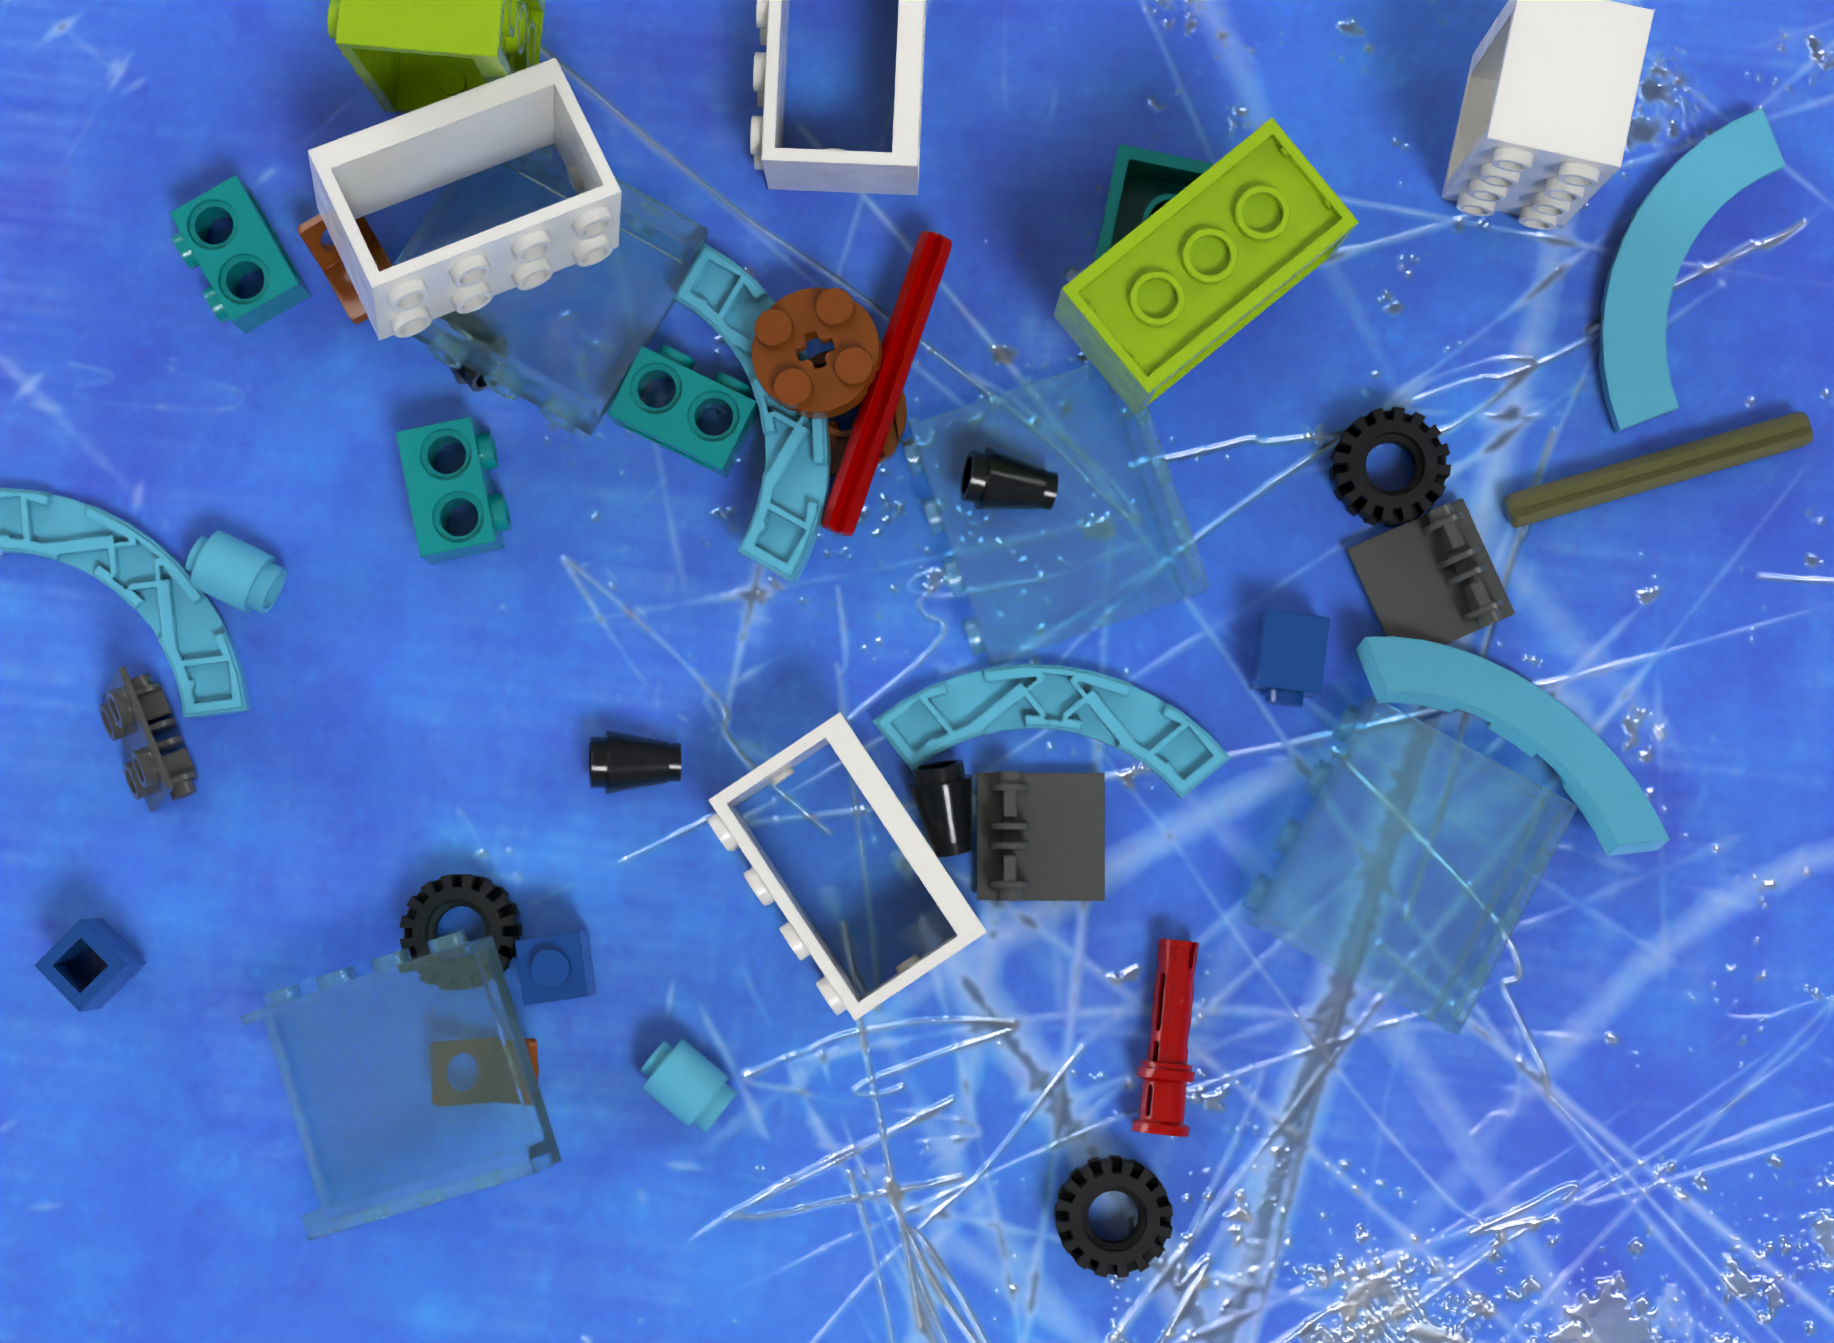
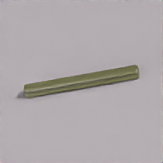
M1795 412L1510 493L1504 498L1506 516L1512 527L1519 528L1804 447L1813 441V431L1807 415L1804 412Z

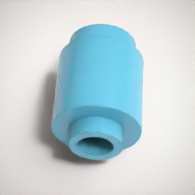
M217 530L210 538L201 536L193 545L185 565V569L192 572L190 578L191 587L245 613L255 610L263 615L266 614L278 599L287 577V569L276 564L275 556L222 530Z
M684 1039L675 1048L664 1041L640 1069L641 1072L649 1077L642 1089L688 1128L694 1123L704 1133L707 1132L738 1094L737 1091L726 1083L730 1077Z

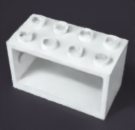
M757 0L756 25L757 28H760V45L767 46L766 53L755 52L753 89L757 92V107L764 108L763 116H752L750 152L751 155H754V169L764 170L768 189L918 195L927 0H899L892 152L846 151L838 148L823 150L783 148L790 0Z
M1508 0L1472 55L1441 199L1457 202L1456 208L1459 211L1471 215L1492 216L1494 211L1518 215V222L1534 229L1553 230L1556 228V224L1564 226L1621 168L1654 10L1610 0Z
M556 57L308 150L317 208L379 341L393 335L399 338L413 336L425 330L433 319L454 311L460 314L474 312L487 305L493 296L515 287L519 290L535 288L549 280L553 272L576 263L581 267L594 265L607 258L613 249L619 247L622 191ZM555 144L567 168L569 180L579 195L385 270H378L355 219Z
M840 712L708 800L716 811L714 815L707 819L708 823L728 852L730 850L734 852L738 848L742 850L752 865V868L743 873L745 879L764 906L770 905L774 901L777 903L789 921L779 928L800 961L809 955L813 957L825 975L816 982V985L837 1016L848 1010L854 1021H856L987 933ZM828 744L831 745L956 932L955 935L919 958L917 954H914L896 966L897 974L862 997L735 807L768 784L772 783L773 786H776L795 773L793 768Z

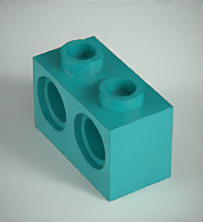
M237 175L170 212L180 231L171 236L172 241L191 270L197 266L201 267L211 285L202 290L203 295L222 324L231 320L242 331L248 333L311 297L310 292L252 191ZM221 218H232L233 231L230 237L220 244H209L207 234L210 226ZM250 272H263L264 286L259 294L249 299H241L238 295V286L241 279Z
M661 345L658 353L641 346L608 412V416L614 424L727 478L759 414L757 402L749 398L752 388L721 372H718L715 380H712L693 371L692 368L695 360L669 346ZM659 378L672 381L676 386V392L668 405L661 408H652L643 403V391L649 382ZM723 406L733 413V421L730 428L725 433L717 436L703 433L699 429V419L702 413L709 407Z
M471 416L396 432L420 557L429 563H436L505 548L502 532L511 530V520L504 493L494 494L489 470L499 468V461L492 432H482L481 426ZM451 443L462 444L466 451L463 466L451 474L439 473L436 467V457L439 451ZM461 505H474L478 512V522L474 530L465 536H453L448 527V520L452 511Z

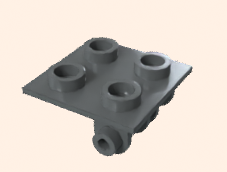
M1463 498L1437 507L1419 518L1346 549L1385 636L1420 639L1445 645L1515 614Z
M119 668L103 696L106 703L99 705V711L110 739L115 741L121 738L130 762L123 764V770L131 793L136 800L145 798L150 812H153L159 808L169 793L172 800L175 801L197 792L193 781L198 778V775L186 748L161 756V753L183 744L182 736H175L157 743L155 742L153 736L170 730L177 725L175 718L148 725L151 721L171 714L161 684H153L150 674H144L130 680L126 668Z
M1018 771L977 773V900L1105 901V773H1023Z

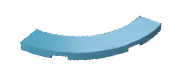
M1763 108L1730 122L1706 137L1680 158L1650 190L1633 214L1618 243L1607 273L1600 305V314L1602 315L1600 327L1601 352L1599 353V371L1603 393L1615 433L1673 412L1679 408L1671 383L1666 346L1668 308L1673 286L1681 264L1693 241L1712 216L1737 193L1786 166Z
M704 244L673 298L679 305L698 316L710 326L731 348L749 378L759 407L763 434L765 435V473H763L758 502L750 526L737 551L742 556L796 585L813 551L822 525L821 519L829 492L831 448L828 418L812 419L800 416L798 412L787 410L782 405H778L766 394L755 374L751 353L755 337L754 327L756 320L762 312L770 309L775 302L761 285L735 262L709 245ZM806 350L800 352V361L810 360Z
M0 488V553L34 555L74 566L104 583L137 610L158 637V642L173 670L180 693L184 718L192 719L252 711L243 666L237 647L223 617L208 594L191 587V573L168 550L134 525L100 508L51 493L36 490Z
M1368 636L1355 648L1377 703L1421 705L1449 713L1459 709L1487 721V729L1511 742L1531 758L1538 754L1558 773L1563 785L1562 788L1585 816L1606 856L1656 851L1670 840L1650 801L1615 753L1573 712L1528 680L1483 657L1455 647L1426 640L1395 636Z
M1022 664L1001 666L960 675L931 685L913 694L872 721L912 771L954 745L979 736L1019 729L1057 730L1092 738L1123 751L1144 764L1161 778L1180 799L1231 758L1199 725L1183 712L1156 696L1117 678L1094 671L1060 665Z

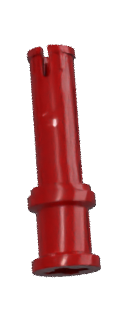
M1158 939L1150 1043L1148 1045L1147 1060H1141V1066H1137V1076L1143 1082L1139 1119L1132 1121L1131 1131L1189 1137L1190 1127L1184 1124L1187 1085L1193 1083L1195 1079V1072H1192L1193 1065H1187L1195 985V966L1197 964L1199 943Z

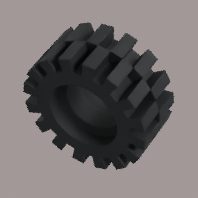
M1393 407L1390 411H1383V408L1372 410L1364 417L1358 418L1341 435L1338 444L1333 448L1330 458L1333 459V465L1329 469L1330 480H1334L1336 484V489L1333 491L1338 501L1341 499L1345 501L1349 506L1345 510L1353 517L1359 514L1365 518L1364 523L1371 525L1385 523V527L1397 526L1402 522H1409L1418 518L1442 496L1446 489V486H1444L1445 480L1450 476L1451 465H1446V457L1450 452L1447 443L1442 445L1437 437L1441 434V431L1435 424L1431 428L1423 422L1425 416L1418 412H1415L1413 415L1404 413L1405 408ZM1390 443L1398 445L1407 451L1413 462V476L1406 487L1397 491H1385L1376 487L1370 481L1366 472V459L1374 447Z
M450 874L441 876L436 881H429L421 887L422 891L417 896L411 897L406 905L410 907L408 913L401 918L400 928H404V938L400 939L402 950L407 949L409 954L408 964L413 970L418 969L423 974L421 977L423 980L430 984L436 983L441 985L442 989L467 990L492 982L494 978L502 975L510 967L508 964L512 958L517 956L515 941L518 940L519 936H522V925L518 924L517 914L520 913L516 903H511L507 897L509 893L502 886H496L491 882L492 880L483 876ZM458 906H465L475 910L483 919L486 929L482 946L474 954L467 957H457L448 953L438 939V925L442 916L450 909Z
M1109 1155V1158L1099 1159L1098 1157L1087 1161L1088 1164L1083 1167H1076L1069 1174L1070 1178L1065 1184L1062 1183L1058 1191L1059 1197L1057 1205H1055L1054 1217L1061 1243L1067 1254H1070L1083 1269L1088 1268L1094 1271L1095 1275L1107 1277V1274L1117 1275L1118 1278L1129 1277V1272L1137 1269L1142 1272L1150 1267L1148 1263L1155 1256L1159 1259L1165 1251L1163 1246L1166 1239L1171 1237L1173 1229L1171 1226V1216H1173V1211L1167 1192L1151 1170L1149 1171L1141 1163L1133 1159L1127 1160L1114 1155ZM1109 1191L1127 1194L1134 1200L1138 1208V1222L1135 1229L1129 1236L1117 1241H1108L1098 1237L1092 1231L1088 1222V1212L1092 1202L1099 1195Z

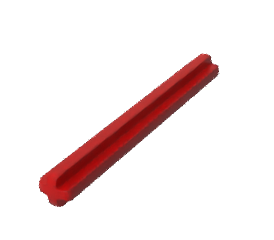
M922 231L917 239L882 341V362L879 373L876 371L874 381L867 388L869 392L861 402L821 519L822 527L830 532L842 536H851L855 532L951 251V240L941 234Z

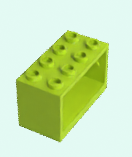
M330 0L327 20L328 34L330 39H336L335 43L341 50L343 57H346L354 68L355 73L359 75L366 85L367 90L372 93L385 112L409 113L539 64L545 0Z
M1271 118L1062 287L1053 316L1136 416L1334 255L1359 221L1277 122Z

